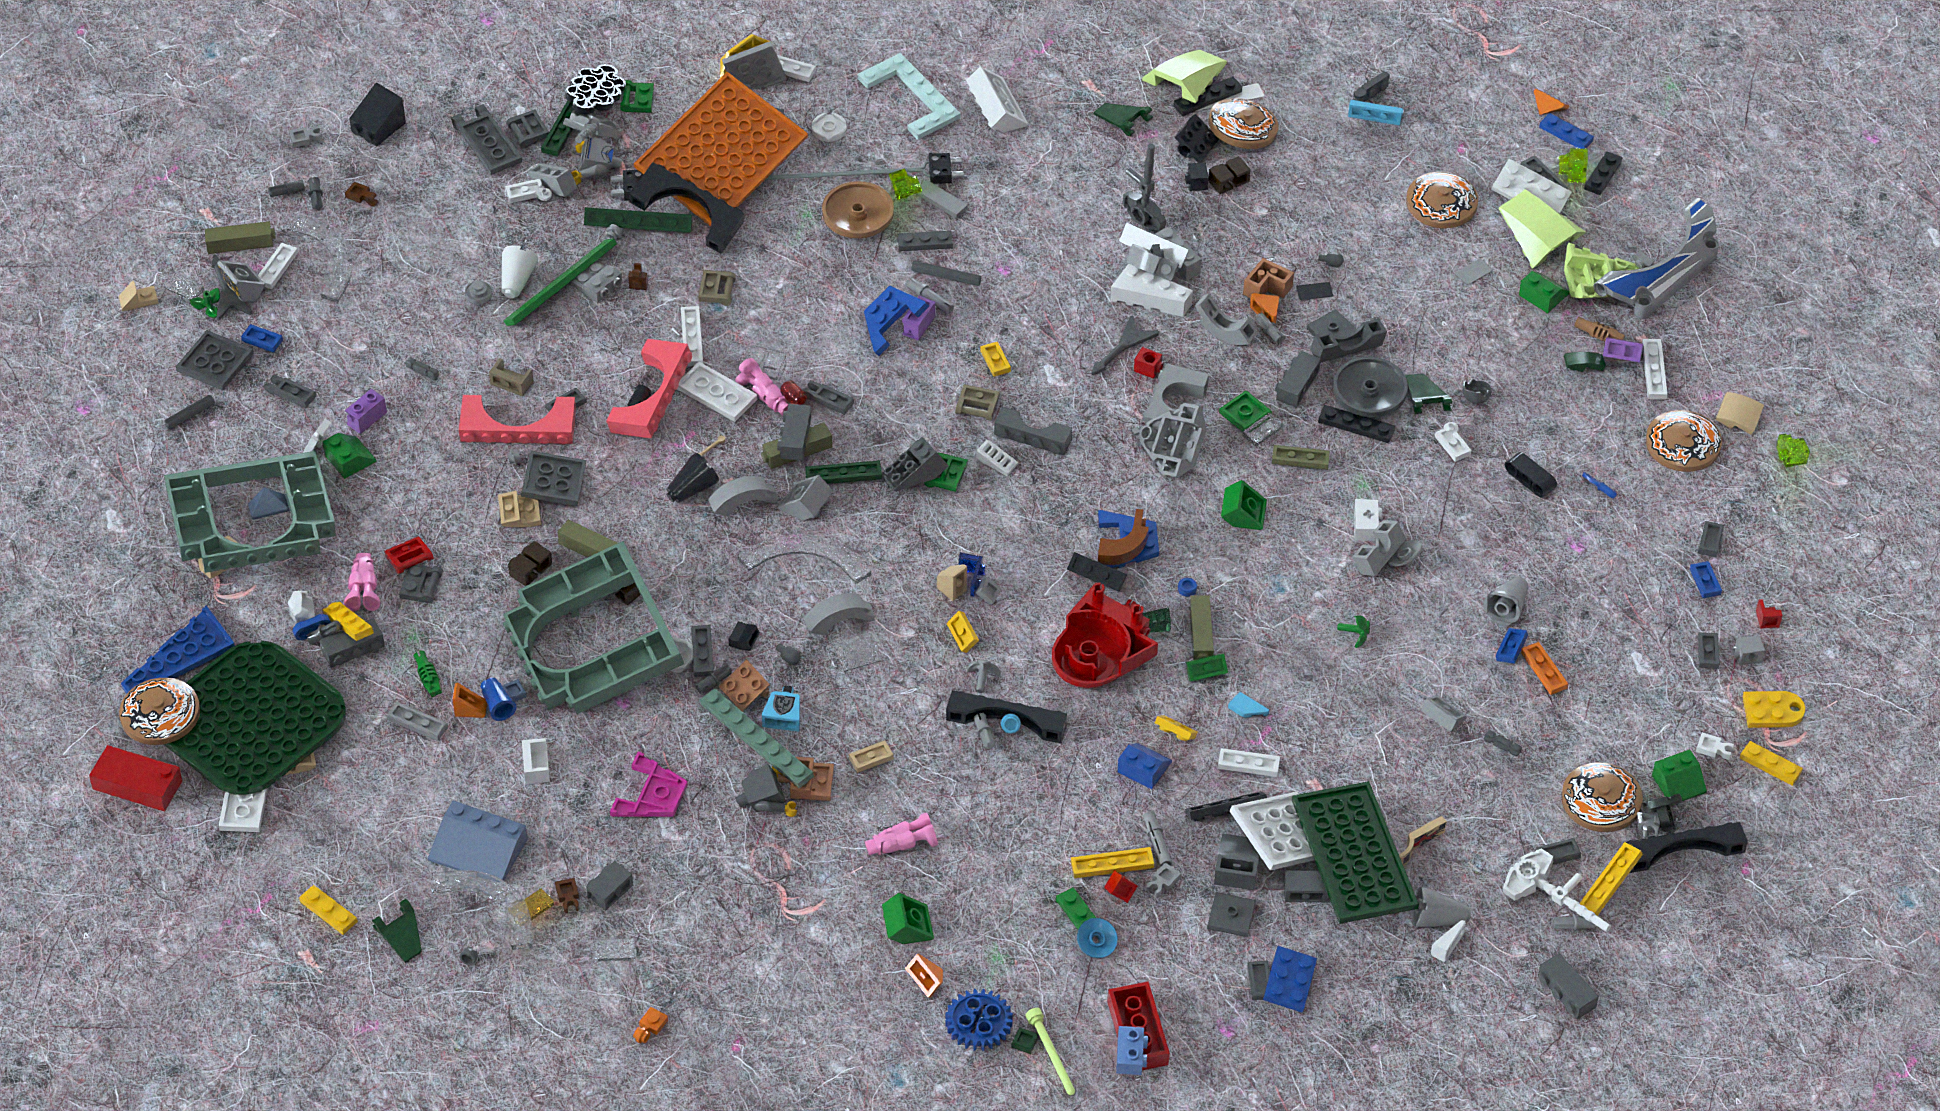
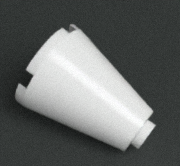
M507 246L502 252V293L507 298H515L520 295L537 265L538 256L529 249H526V251L520 250L521 246Z

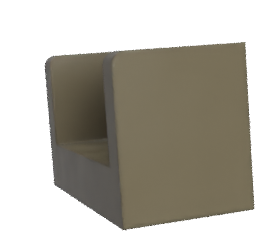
M499 358L489 371L491 385L520 396H524L534 382L531 369H528L524 375L505 369L502 358Z

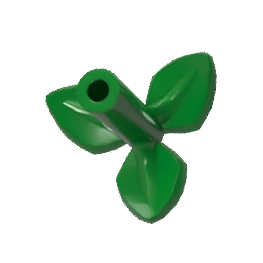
M219 288L212 289L210 292L204 291V299L195 297L190 300V304L194 308L202 310L207 307L206 315L212 318L217 317L218 308L212 304L219 302Z
M1361 615L1354 616L1357 625L1338 623L1337 630L1359 633L1360 636L1355 644V648L1362 646L1367 640V634L1370 633V621H1367Z

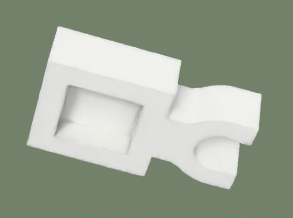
M1702 732L1696 752L1714 758L1718 754L1722 758L1729 760L1734 744L1728 742L1721 743V738Z

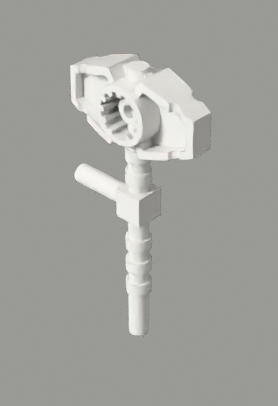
M1542 848L1520 857L1521 861L1515 863L1510 868L1503 886V893L1514 901L1536 892V887L1538 886L1541 890H1545L1547 894L1552 895V901L1558 905H1567L1572 911H1576L1578 915L1585 917L1587 921L1594 923L1605 932H1608L1611 928L1610 924L1596 916L1594 912L1587 910L1585 906L1580 905L1579 902L1569 897V892L1583 879L1579 873H1576L1563 888L1560 886L1556 888L1546 881L1553 864V856Z

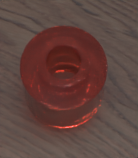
M786 381L781 385V393L790 404L803 405L806 402L807 396L805 392L794 381Z

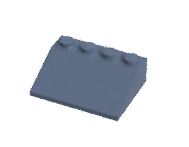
M453 800L442 819L428 860L502 885L528 840L526 825Z

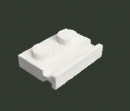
M326 418L310 438L303 453L314 451L316 447L320 449L323 445L322 441L326 440L330 433L328 428L331 422Z

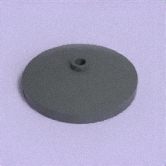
M1365 356L1351 359L1340 366L1333 380V393L1338 403L1349 412L1359 416L1381 417L1391 414L1402 406L1407 396L1408 383L1402 370L1394 363L1379 357Z

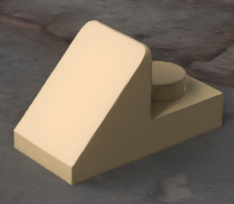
M134 281L119 295L122 312L159 304L154 286L136 290Z

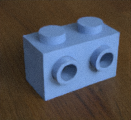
M1119 1026L1116 1074L1142 1075V1067L1147 1066V1055L1143 1054V1048L1147 1049L1148 1036H1144L1143 1027Z

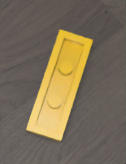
M1749 741L1740 754L1741 760L1791 786L1794 785L1803 770L1802 767L1752 741Z
M315 885L311 886L299 897L300 902L342 935L358 922L356 916Z

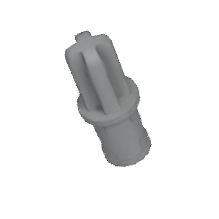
M1259 313L1255 319L1264 329V333L1268 334L1275 344L1282 343L1285 336L1277 329L1276 324L1272 323L1265 314Z
M979 713L981 720L978 714L974 716L978 729L977 735L981 737L984 748L992 749L995 746L992 735L993 729L989 726L986 715Z
M1573 914L1572 917H1555L1553 921L1555 929H1573L1574 931L1586 928L1595 929L1594 923L1576 914Z

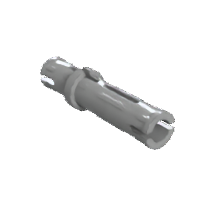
M910 277V280L906 281L905 286L916 292L917 296L935 301V306L946 314H950V311H953L954 304L929 289L928 285L920 283L914 277Z
M1153 811L1143 814L1147 827L1146 833L1151 838L1160 863L1159 865L1161 867L1164 863H1167L1171 866L1173 862L1162 836V827L1157 822L1156 814Z

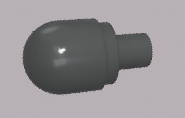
M1328 252L1327 255L1319 254L1318 261L1326 262V265L1331 267H1340L1344 262V258L1340 253Z
M781 643L777 645L776 650L781 653L780 656L790 665H796L800 662L801 655L792 646L785 647Z

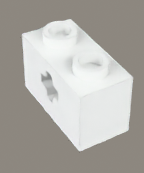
M1355 499L1354 541H1376L1373 532L1381 523L1378 519H1381L1382 508H1378V500Z

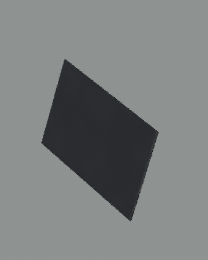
M1330 282L1296 285L1300 300L1334 297Z

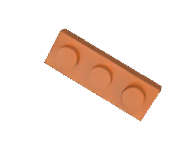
M1539 642L1522 648L1521 654L1550 695L1568 689V682Z

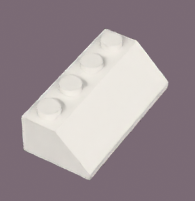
M980 66L966 80L970 86L969 90L976 97V103L982 108V114L988 119V125L993 130L1004 133L1028 125L1003 77Z

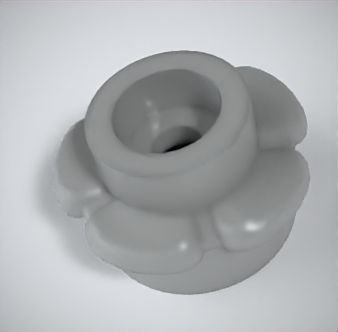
M611 224L610 227L606 228L607 236L610 239L622 238L623 230L617 225Z
M517 448L509 449L510 452L507 453L509 462L517 466L518 463L522 462Z

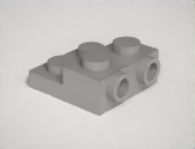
M595 261L571 281V286L598 303L622 284V273L609 264L604 266Z

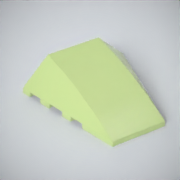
M1196 50L1166 61L1142 77V81L1157 86L1166 79L1181 86L1182 98L1196 103L1199 95H1203L1206 86L1213 82V77L1221 72L1227 61L1205 51Z
M1524 190L1499 207L1508 227L1514 232L1516 241H1519L1523 248L1522 252L1525 257H1528L1532 269L1543 263L1547 259L1548 254L1568 240L1573 242L1586 233V231L1527 190Z
M1572 243L1567 245L1564 273L1571 297L1610 298L1612 296L1609 294L1604 297L1599 296L1594 291V283L1610 271L1639 269L1635 263L1619 258L1613 260L1603 253L1597 255L1584 247L1578 249Z

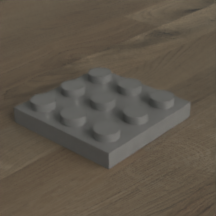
M206 330L175 367L177 372L223 391L253 356L254 352L252 348Z
M530 450L521 497L578 506L586 460Z

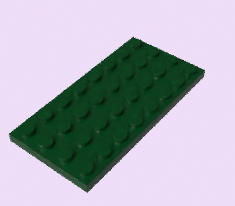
M1369 781L1292 795V803L1339 924L1418 909L1419 903Z

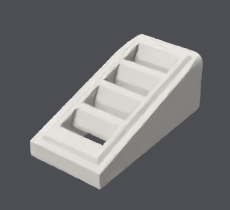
M986 440L977 449L976 460L1006 476L1018 465L1015 459L989 440Z
M1461 920L1433 943L1431 949L1433 957L1443 962L1447 961L1465 933V921Z

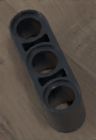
M1522 452L1517 453L1504 464L1505 469L1511 476L1538 497L1546 496L1557 487L1556 479Z

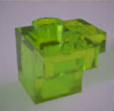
M1570 148L1567 154L1559 155V174H1567V182L1585 183L1588 149Z
M905 168L888 174L897 200L923 192L917 176H909Z
M1786 433L1778 436L1776 448L1779 459L1783 461L1786 468L1807 464L1810 450L1804 438L1793 439L1791 434L1787 435Z

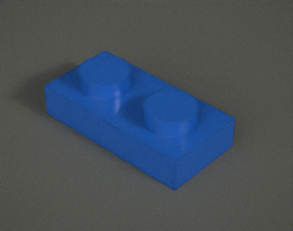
M250 324L242 334L241 340L274 353L282 343L283 337L280 334Z
M1709 561L1691 564L1690 572L1702 598L1721 595L1722 589Z
M1508 628L1495 655L1496 660L1515 664L1527 640V630Z

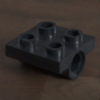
M1197 114L1191 116L1174 137L1180 143L1177 147L1179 153L1186 158L1193 157L1198 163L1203 160L1219 140Z

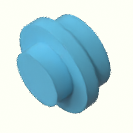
M1007 714L1001 720L1002 729L1009 734L1017 732L1021 726L1020 719L1015 714Z

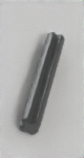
M913 261L911 270L914 272L979 286L981 283V276L919 261Z

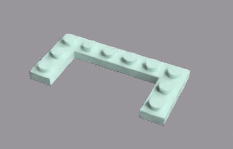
M901 53L857 74L858 80L867 89L897 75L932 111V113L907 125L908 131L917 140L961 118V113Z

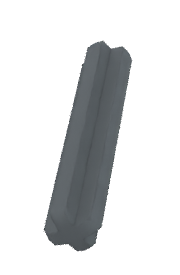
M207 395L165 419L166 427L172 429L214 405V398L211 395Z

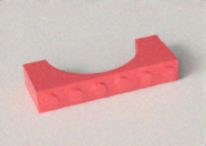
M647 339L641 351L645 365L658 368L664 373L663 382L660 388L647 400L628 407H613L606 420L611 433L652 438L654 432L658 429L661 418L665 415L668 404L671 403L672 396L675 390H677L682 376L685 374L688 363L692 360V353L686 343Z
M463 395L459 423L460 442L573 444L576 415L575 397H556L550 412L535 423L525 426H508L493 420L483 408L482 395Z

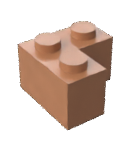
M1262 258L1245 278L1243 295L1251 298L1253 293L1266 294L1269 291L1284 298L1293 288L1294 272Z

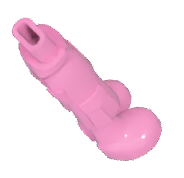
M753 358L744 360L739 366L741 373L736 377L735 382L741 386L751 383L753 385L752 391L758 395L759 399L764 401L774 412H779L783 416L784 411L788 410V404L785 402L786 399L782 395L780 388L774 385L766 373L762 372L759 364Z
M358 553L353 560L351 574L348 579V588L351 592L345 597L344 605L352 612L359 610L361 605L360 592L364 590L363 605L365 609L375 611L380 607V599L373 592L377 587L373 559H371L370 553Z
M927 813L921 814L918 819L911 823L904 821L894 825L892 828L885 829L878 835L872 836L873 839L865 841L869 855L875 853L881 855V851L883 854L914 848L915 842L919 840H926L931 847L938 845L933 825Z

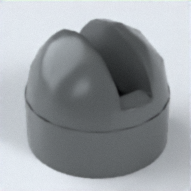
M472 947L465 948L460 954V960L466 965H473L478 957L477 951H474Z

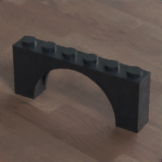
M652 162L629 194V203L644 211L655 201L668 196H683L695 200L705 208L711 220V229L706 237V246L720 254L723 253L744 223V213L739 208L728 205L723 199L712 196L709 191L698 188L693 182H687L677 173H671L664 166L657 165Z

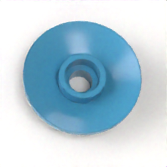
M1101 918L1088 919L1080 926L1077 933L1079 947L1086 955L1093 958L1107 957L1117 946L1118 938L1115 928L1108 921ZM1096 937L1099 942L1094 943L1092 938Z

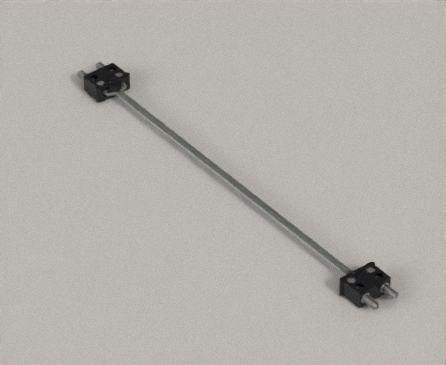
M930 152L928 154V161L924 163L923 167L769 175L765 180L924 172L925 176L930 177L931 183L946 184L952 183V178L964 177V172L951 171V164H962V157L950 158V153L932 154ZM926 164H929V174L924 170ZM637 169L623 170V175L611 176V182H623V189L611 190V195H624V201H628L629 194L644 174Z

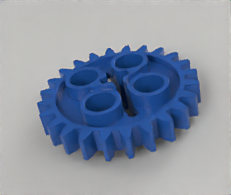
M974 989L973 994L966 990L965 997L958 994V1000L952 999V1005H948V1012L945 1013V1026L947 1027V1033L952 1034L951 1039L955 1040L958 1038V1045L964 1042L965 1049L972 1045L973 1051L977 1049V1046H980L982 1051H984L987 1045L990 1049H993V1043L999 1046L1000 1039L1006 1040V1034L1011 1033V1027L1013 1026L1011 1007L1006 1006V999L1000 1001V994L993 997L992 990L988 994H985V989H982L981 993ZM986 1006L985 1009L983 1010L982 1017H980V1016H981V1013H982L983 1007Z

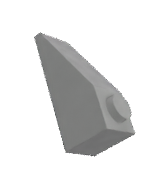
M540 163L527 172L534 180L540 179L542 186L550 189L554 195L567 197L578 188L570 169Z

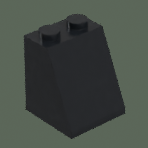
M375 83L349 118L351 131L355 135L364 138L368 143L378 146L406 124L403 98L381 84Z

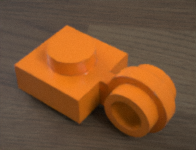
M650 1007L639 1021L640 1027L635 1030L633 1038L638 1043H646L651 1033L657 1035L668 1022V1015Z

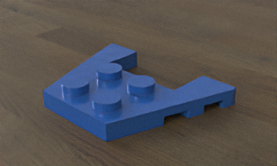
M888 286L864 310L873 351L880 356L891 345L883 336V333L908 309L919 317L930 307L929 304L899 289Z
M1098 510L1099 528L1119 527L1120 539L1126 537L1132 531L1135 517ZM1146 520V527H1149L1148 540L1138 556L1123 564L1106 566L1122 568L1134 561L1139 563L1158 557L1159 543L1156 522Z

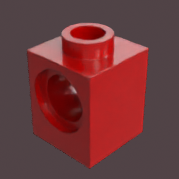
M1142 347L1134 359V372L1154 379L1156 374L1160 373L1163 369L1162 354Z

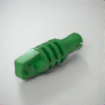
M420 650V656L417 652L413 655L418 665L417 673L430 696L435 697L442 693L440 679L434 665L428 661L425 651Z

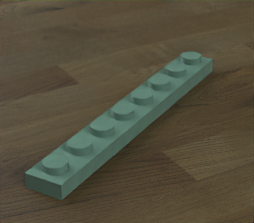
M715 688L700 699V703L704 708L799 789L814 777L813 772Z

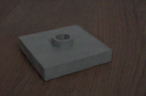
M1336 309L1307 325V330L1314 336L1331 331L1333 336L1341 337L1356 330Z
M1216 892L1207 929L1247 937L1256 900Z

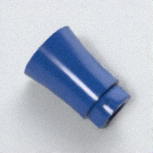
M490 677L481 683L482 695L489 707L492 719L503 721L510 718L515 713L517 706L504 690L502 684L494 677Z

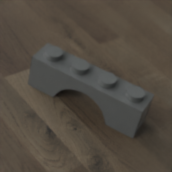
M1377 318L1363 322L1355 331L1345 336L1335 337L1331 331L1315 335L1310 350L1314 356L1321 358V362L1382 346L1387 331L1380 319Z
M1002 407L994 422V435L1051 451L1052 453L1065 455L1072 441V427L1055 422L1046 428H1032L1021 420L1019 411Z

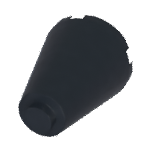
M694 453L667 487L668 493L666 495L672 502L680 503L715 485L719 481V477L712 467H708L704 457Z

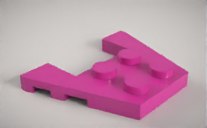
M638 751L631 765L632 770L649 774L637 802L616 797L610 810V816L674 817L688 786L687 781L669 769L665 770L660 767L658 762L653 759L649 760L642 752Z

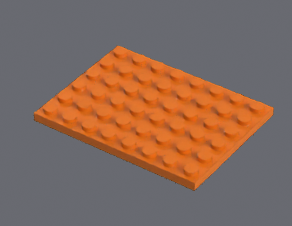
M726 72L634 163V167L644 174L652 162L657 165L660 164L671 173H677L687 182H693L698 188L709 191L712 196L723 199L728 205L738 207L808 137V133L729 72ZM672 196L711 226L710 217L701 204L688 197Z

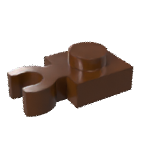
M575 878L556 881L555 888L559 903L563 902L564 912L568 913V907L571 905L575 906L576 911H579L577 900L579 899V893Z

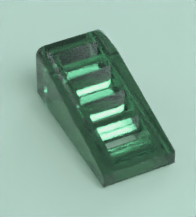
M1169 608L1143 613L1144 617L1150 619V632L1171 631Z

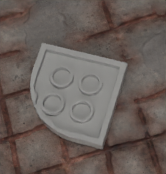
M771 41L722 59L726 71L744 85L749 86L750 89L768 87L787 80Z

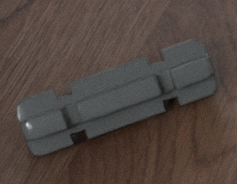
M409 357L405 362L407 368L412 370L414 368V371L426 377L428 376L432 380H436L439 376L437 369L431 368L420 361L416 362V359Z
M1491 730L1484 736L1486 742L1490 744L1492 742L1494 746L1506 752L1510 751V754L1518 756L1522 750L1520 745L1513 744L1512 741L1500 735L1496 736V733Z

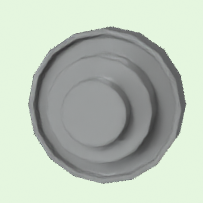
M474 281L466 286L465 297L472 304H484L491 299L492 288L487 282Z

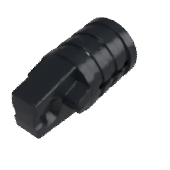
M637 385L628 402V406L647 400L652 393L647 386Z

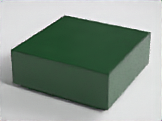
M1019 1027L1011 1043V1048L1031 1054L1039 1034Z

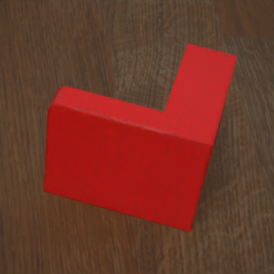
M1759 599L1756 613L1760 629L1780 628L1783 616L1782 611L1776 610L1775 607L1765 608L1763 599Z
M1115 870L1104 886L1109 893L1126 903L1129 902L1138 887L1131 879Z

